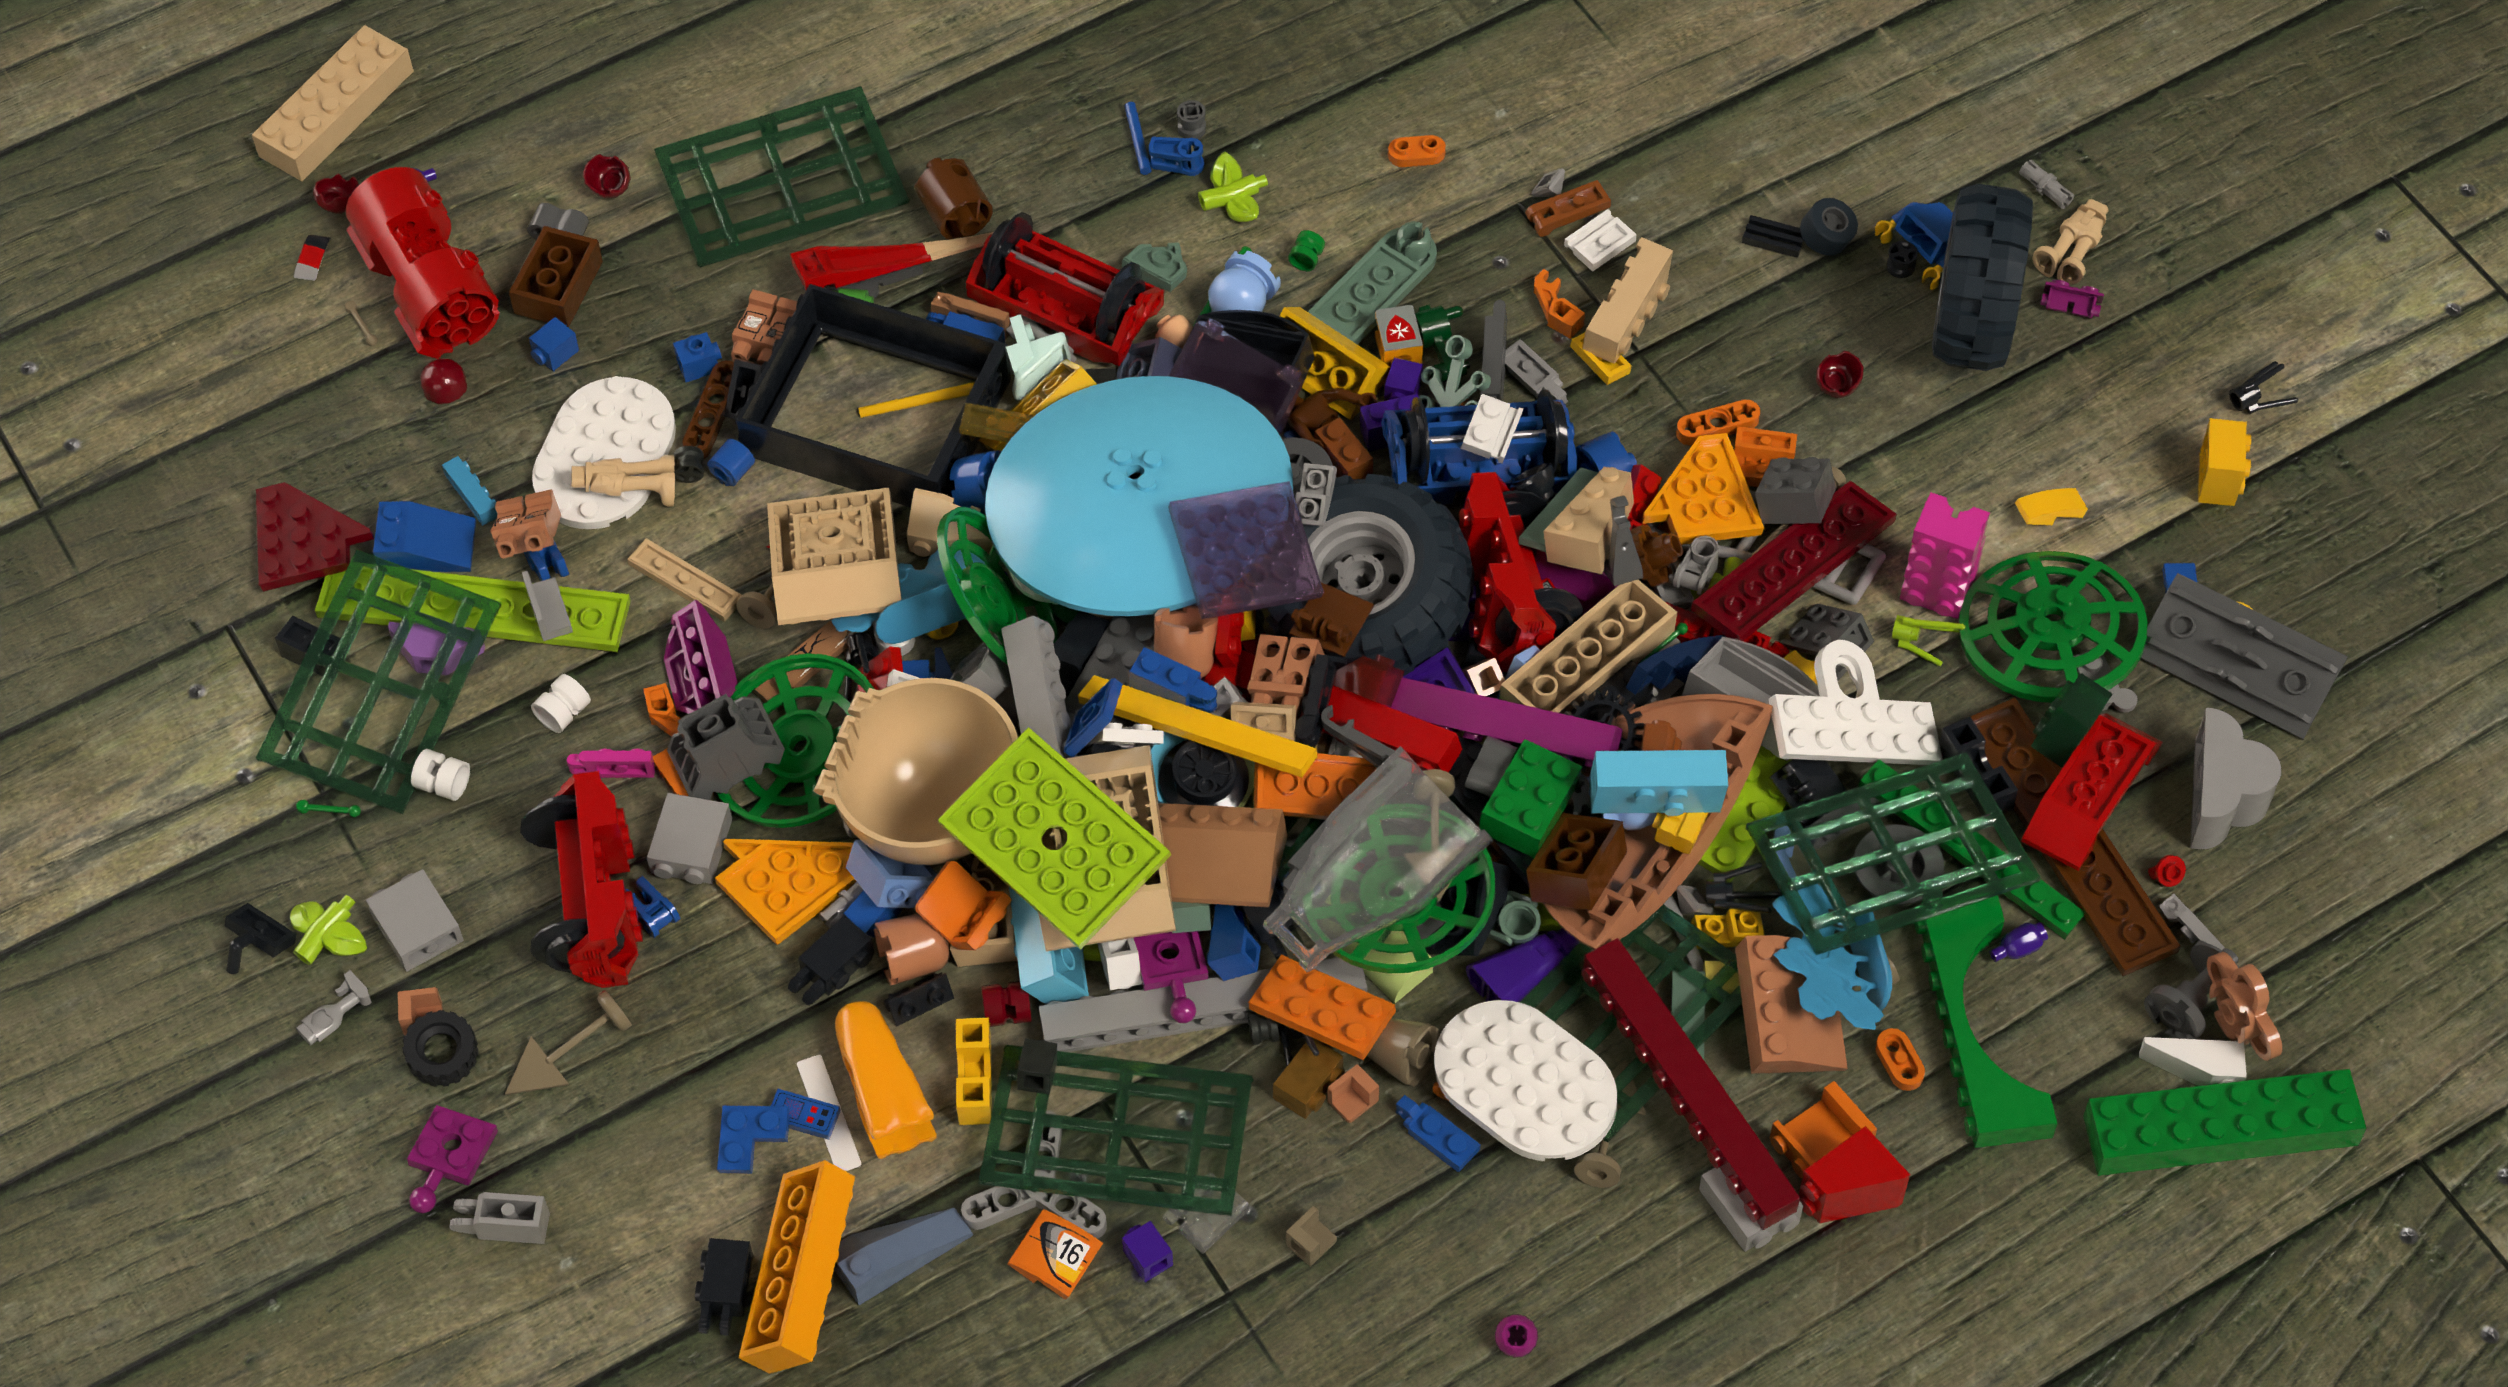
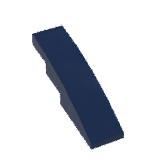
M1717 635L1697 638L1675 644L1655 653L1637 665L1626 688L1636 695L1650 683L1660 690L1675 678L1686 684L1689 671L1722 637L1726 636Z

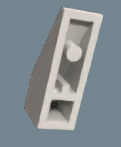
M1134 938L1097 943L1110 990L1128 989L1131 986L1142 984L1139 954Z
M2144 1037L2139 1051L2140 1059L2197 1086L2245 1081L2247 1077L2244 1042L2239 1044L2238 1041Z

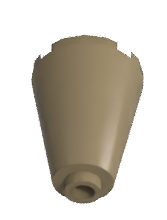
M1391 1018L1367 1057L1403 1084L1413 1087L1418 1086L1426 1078L1433 1066L1428 1060L1431 1052L1435 1053V1047L1440 1036L1439 1029L1430 1023Z

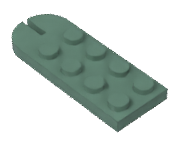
M1416 221L1407 222L1400 228L1389 231L1308 312L1358 345L1377 326L1375 311L1396 307L1434 268L1437 259V248L1431 238L1429 228L1426 227L1423 230V238L1422 223Z

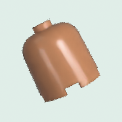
M1197 606L1184 607L1183 611L1170 612L1169 608L1157 610L1154 615V652L1201 672V678L1205 677L1212 669L1214 663L1218 618L1211 617L1212 611Z
M918 913L874 923L876 927L874 935L879 957L886 956L889 969L884 970V974L890 986L937 972L947 964L951 944Z

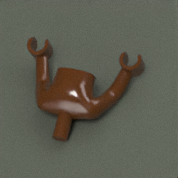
M1344 388L1317 391L1305 400L1297 395L1294 403L1287 402L1296 408L1290 414L1287 422L1290 428L1301 438L1310 440L1325 450L1323 442L1319 439H1314L1311 432L1315 434V430L1338 418V413L1331 409L1329 404L1338 400L1347 401L1358 405L1360 411L1361 406L1377 403V398L1373 393L1367 392L1360 395Z

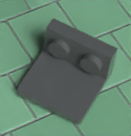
M1815 604L1780 643L1787 649L1817 656L1823 647L1835 640L1850 641L1859 646L1864 652L1873 644L1874 640L1861 613ZM1841 665L1836 666L1837 681L1847 672L1846 668Z

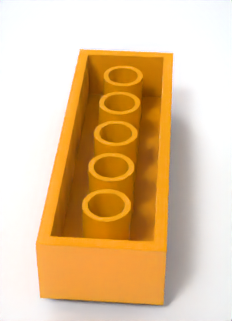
M826 1160L784 1173L782 1176L738 1357L769 1374L810 1363L813 1361L817 1351L818 1335L824 1321L825 1305L832 1287L831 1279L835 1263L839 1257L838 1249L842 1233L846 1227L845 1219L849 1203L853 1197L852 1189L855 1181V1176Z

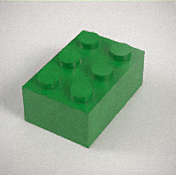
M1524 739L1483 809L1478 831L1535 858L1576 790L1582 766Z

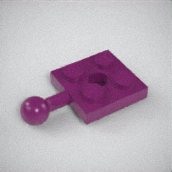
M1198 931L1183 933L1166 932L1135 937L1134 941L1139 954L1144 991L1171 986L1174 1002L1170 1007L1172 1018L1176 1022L1183 1024L1192 1021L1196 1015V1006L1191 999L1187 998L1184 983L1208 979V970ZM1171 948L1176 950L1178 955L1173 959H1165L1160 953L1164 949Z
M436 1105L407 1158L409 1166L430 1173L423 1187H418L412 1191L409 1197L411 1208L418 1213L431 1211L436 1204L434 1192L443 1177L469 1186L498 1132L497 1126ZM458 1140L461 1142L460 1147L455 1150L449 1151L444 1149V1145L448 1141Z

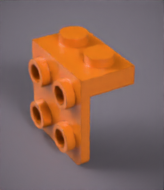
M947 861L916 903L915 910L957 950L976 951V949L986 943L989 937L988 933L994 924L1001 921L1006 915V908L1012 899L1004 891H987L958 862Z

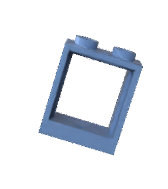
M854 840L846 865V869L877 907L915 908L918 900L937 876L930 865H913L895 861L872 850L861 840Z

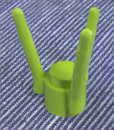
M1897 615L1892 639L1899 640V648L1907 649L1927 661L1941 666V660L1911 644V640L1918 641L1921 629L1959 633V630L1965 629V625L1953 622L1913 619Z

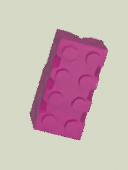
M1930 492L1914 529L1911 542L1913 544L1908 556L1909 562L1905 570V580L1901 589L1900 599L1910 605L1921 606L1935 611L1941 616H1950L1958 619L1965 595L1978 572L1990 512L1972 507L1968 511H1960L1956 519L1951 517L1954 509L1948 504L1947 498Z

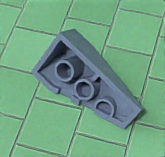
M1161 337L1132 344L1126 358L1118 366L1117 380L1142 376L1181 378L1182 374L1178 358L1182 349Z
M955 1208L855 1233L840 1241L839 1257L835 1263L834 1270L857 1304L861 1305L973 1236V1233Z

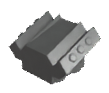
M727 694L678 720V733L672 735L667 749L689 797L710 800L713 792L728 794L729 789L735 784L755 774L761 775L765 762L780 764L785 750L760 699L743 696L734 701Z

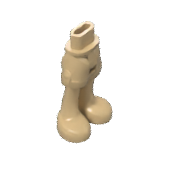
M2089 199L2086 204L2080 205L2077 211L2061 224V236L2053 248L2041 246L2035 250L2032 257L2035 267L2044 276L2052 277L2071 244H2076L2070 257L2065 258L2060 265L2057 279L2066 281L2070 285L2080 282L2086 273L2085 266L2081 261L2088 249L2096 247L2102 238L2101 231L2106 223V214L2109 210L2108 207L2093 199Z
M664 455L659 459L628 463L622 462L621 458L603 459L593 463L585 462V466H572L571 487L585 488V492H589L590 486L592 492L611 496H621L622 492L650 490L659 493L663 505L673 507L675 498L674 455ZM639 474H651L649 476H631Z

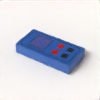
M777 1089L771 1106L789 1107V1129L830 1140L841 1112L840 1106Z

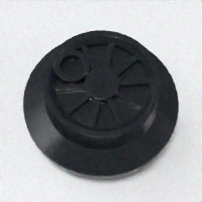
M1185 740L1172 748L1165 756L1159 771V785L1162 795L1168 804L1238 807L1248 790L1249 773L1242 757L1191 740Z

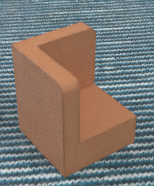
M436 987L398 992V1021L404 1035L407 1034L408 1027L413 1025L418 1017H423L431 1011L434 1013L438 1012V1010H443L442 1000Z
M1358 1064L1328 1087L1327 1102L1348 1123L1353 1122L1379 1101V1085Z

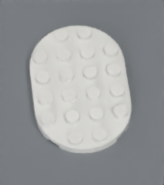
M615 376L589 383L578 389L565 401L539 452L532 474L535 493L553 490L561 512L559 523L578 529L605 528L610 526L609 523L623 517L628 519L644 505L651 494L650 490L622 492L621 496H611L592 492L590 486L589 492H585V488L571 487L572 466H585V462L593 463L603 459L621 458L622 462L628 463L651 461L668 455L675 439L676 424L672 407L667 398L657 388L644 381ZM639 474L631 476H649L651 474Z
M1507 1000L1479 1003L1463 1010L1451 1019L1438 1038L1434 1053V1065L1437 1082L1441 1091L1458 1110L1513 1152L1538 1161H1545V1158L1562 1157L1568 1160L1594 1148L1611 1129L1617 1111V1089L1610 1069L1595 1052L1537 1009L1523 1003Z

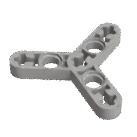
M1042 1111L1033 1118L1024 1175L975 1194L963 1202L961 1207L962 1218L970 1229H983L1038 1207L1041 1210L1045 1209L1068 1220L1097 1239L1105 1234L1107 1220L1104 1211L1056 1179L1062 1137L1061 1119L1056 1113ZM1049 1122L1052 1128L1049 1129L1048 1141L1043 1140L1042 1128L1045 1126V1123ZM1039 1151H1047L1052 1155L1051 1160L1046 1164H1038L1033 1158ZM1041 1183H1044L1045 1191L1051 1195L1049 1202L1048 1195L1044 1191L1038 1189L1036 1192H1033L1032 1184L1039 1186ZM1011 1193L1016 1196L1017 1201L1010 1207H1004L998 1202L1000 1196ZM1068 1198L1072 1200L1074 1207L1068 1212L1059 1211L1055 1205L1060 1199ZM993 1200V1206L996 1212L992 1213L991 1206L989 1207L988 1201ZM977 1207L979 1211H982V1216L976 1218L972 1214V1208ZM1081 1208H1083V1209H1082V1216H1083V1217H1081L1080 1215H1078V1214L1080 1213ZM1084 1218L1089 1221L1097 1218L1098 1226L1091 1225L1087 1228Z

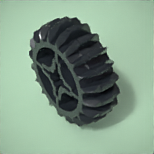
M1594 690V701H1591L1587 694H1583L1582 700L1585 704L1582 707L1576 701L1571 703L1573 708L1577 710L1575 714L1565 711V715L1586 719L1584 717L1595 709L1610 708L1609 712L1605 713L1602 719L1596 722L1614 726L1616 725V718L1619 712L1622 713L1628 724L1627 739L1621 737L1619 747L1622 749L1620 751L1641 750L1635 746V742L1642 743L1643 736L1637 735V731H1643L1645 724H1635V721L1639 720L1643 715L1640 711L1630 714L1635 707L1633 701L1622 706L1625 701L1623 694H1619L1615 701H1613V692L1611 690H1607L1605 699H1602L1599 690ZM1573 758V762L1577 764L1582 760ZM1584 760L1581 765L1582 771L1587 772L1590 767L1584 766Z

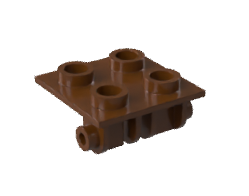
M1319 582L1305 607L1300 610L1296 608L1293 611L1291 620L1295 621V624L1289 634L1297 638L1318 639L1323 649L1345 657L1372 611L1374 604Z

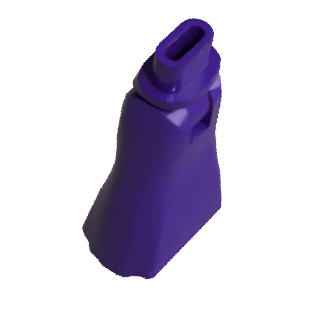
M1563 928L1557 932L1551 930L1547 934L1535 936L1528 942L1518 944L1467 965V976L1477 993L1482 997L1486 996V1002L1507 1000L1520 1003L1535 988L1553 976L1563 966L1564 962L1571 958V952L1580 947V943Z

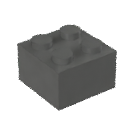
M1782 457L1771 459L1755 492L1762 523H1821L1836 490L1830 458L1818 459L1816 457H1808L1806 459H1788Z

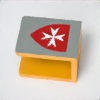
M1405 305L1376 310L1375 317L1379 330L1375 331V339L1380 360L1389 366L1392 365L1394 358L1422 364L1423 344L1413 306Z

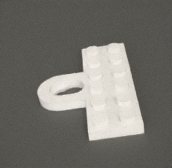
M1835 640L1818 652L1815 658L1814 669L1820 696L1775 694L1769 698V705L1773 706L1771 715L1779 756L1782 759L1876 763L1880 759L1884 763L1935 766L1943 761L1931 702L1880 700L1870 659L1859 646L1850 641ZM1837 665L1845 667L1849 677L1855 683L1857 689L1856 698L1848 697L1840 689L1836 676Z

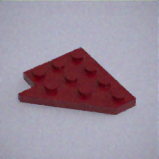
M285 482L256 489L258 580L263 592L351 570L350 545L374 540V534L370 528Z

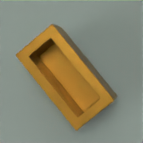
M1314 1038L1312 1039L1319 1050V1055L1314 1056L1307 1043H1305L1273 1084V1099L1304 1119L1312 1111L1317 1112L1326 1099L1325 1094L1328 1091V1087L1345 1074L1343 1070V1056Z

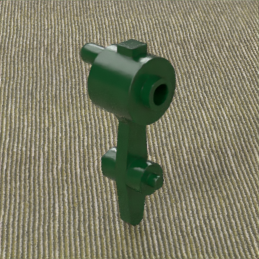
M1430 305L1419 307L1415 316L1423 349L1432 346L1435 349L1440 364L1433 365L1432 367L1441 371V382L1448 380L1452 362L1451 357L1446 354L1444 344L1452 337L1449 320L1461 317L1463 309L1460 306L1444 309L1442 306L1430 308ZM1468 361L1464 362L1461 376L1467 375L1466 369L1470 368ZM1434 372L1430 375V379L1433 378ZM1461 382L1459 383L1458 389L1462 387Z

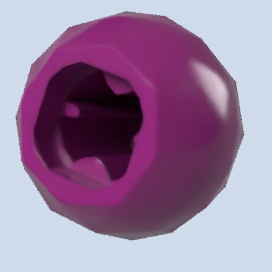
M1521 1314L1508 1315L1497 1325L1495 1342L1499 1350L1505 1355L1513 1358L1524 1357L1536 1347L1538 1331L1534 1322L1527 1316Z

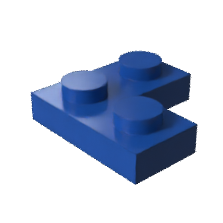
M723 1106L717 1165L718 1172L752 1174L755 1142H788L789 1107Z

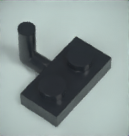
M251 904L243 905L227 915L225 919V927L239 935L230 942L226 971L229 974H237L239 972L242 949L248 945L253 944L274 958L295 944L297 934Z

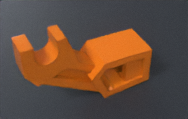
M1543 269L1535 277L1533 293L1536 294L1547 319V326L1571 339L1584 326L1585 312L1565 298H1557L1561 287V279L1557 277L1551 283L1546 282L1549 272Z
M663 683L644 688L651 725H656L672 737V735L678 733V720L681 718L676 715L675 706L667 684ZM668 708L667 711H659V709Z

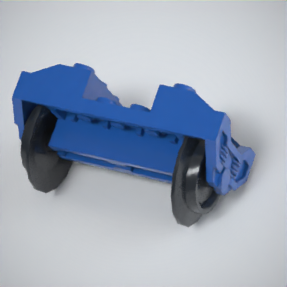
M1546 389L1540 391L1537 401L1509 403L1510 407L1515 409L1520 407L1523 409L1504 461L1501 464L1495 458L1490 457L1488 459L1461 449L1477 405L1424 408L1421 399L1414 397L1411 401L1410 409L1384 411L1381 421L1383 436L1388 444L1392 478H1394L1397 484H1401L1403 481L1407 483V473H1413L1417 484H1419L1417 487L1430 493L1434 501L1446 505L1453 504L1456 492H1469V482L1472 473L1496 472L1508 489H1510L1509 486L1512 485L1511 480L1530 468L1551 461L1554 473L1556 472L1557 464H1561V477H1554L1555 483L1552 488L1554 493H1558L1577 472V454L1575 444L1573 443L1574 426L1570 422L1568 408L1563 400H1553L1549 390Z

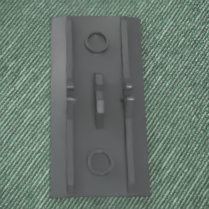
M2177 573L2147 627V641L2140 659L2304 740L2348 656Z

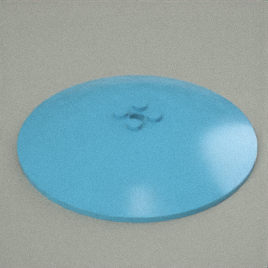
M1170 376L1129 377L1100 383L1074 392L1046 407L1025 423L1010 439L994 464L986 491V520L992 543L1000 559L1020 582L1035 593L1054 603L1086 613L1106 616L1152 615L1162 608H1169V611H1173L1206 600L1241 580L1264 559L1279 539L1287 523L1294 493L1293 472L1287 449L1277 430L1263 414L1242 398L1222 388L1186 378ZM1134 473L1143 474L1137 479L1129 478Z

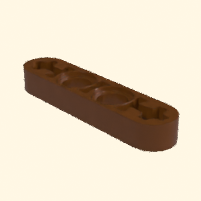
M721 361L712 369L683 438V446H696L699 436H701L702 445L697 447L703 451L704 459L711 453L725 420L724 415L734 366L732 361ZM722 376H726V379L724 381L725 386L722 385ZM716 394L725 397L720 403H712L709 401V398ZM704 418H712L715 420V422L708 427H703L699 425V422Z

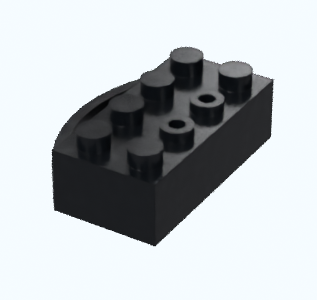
M1226 310L1198 316L1178 358V363L1183 378L1204 382L1226 391L1294 403L1315 357L1309 334L1292 321L1260 311Z

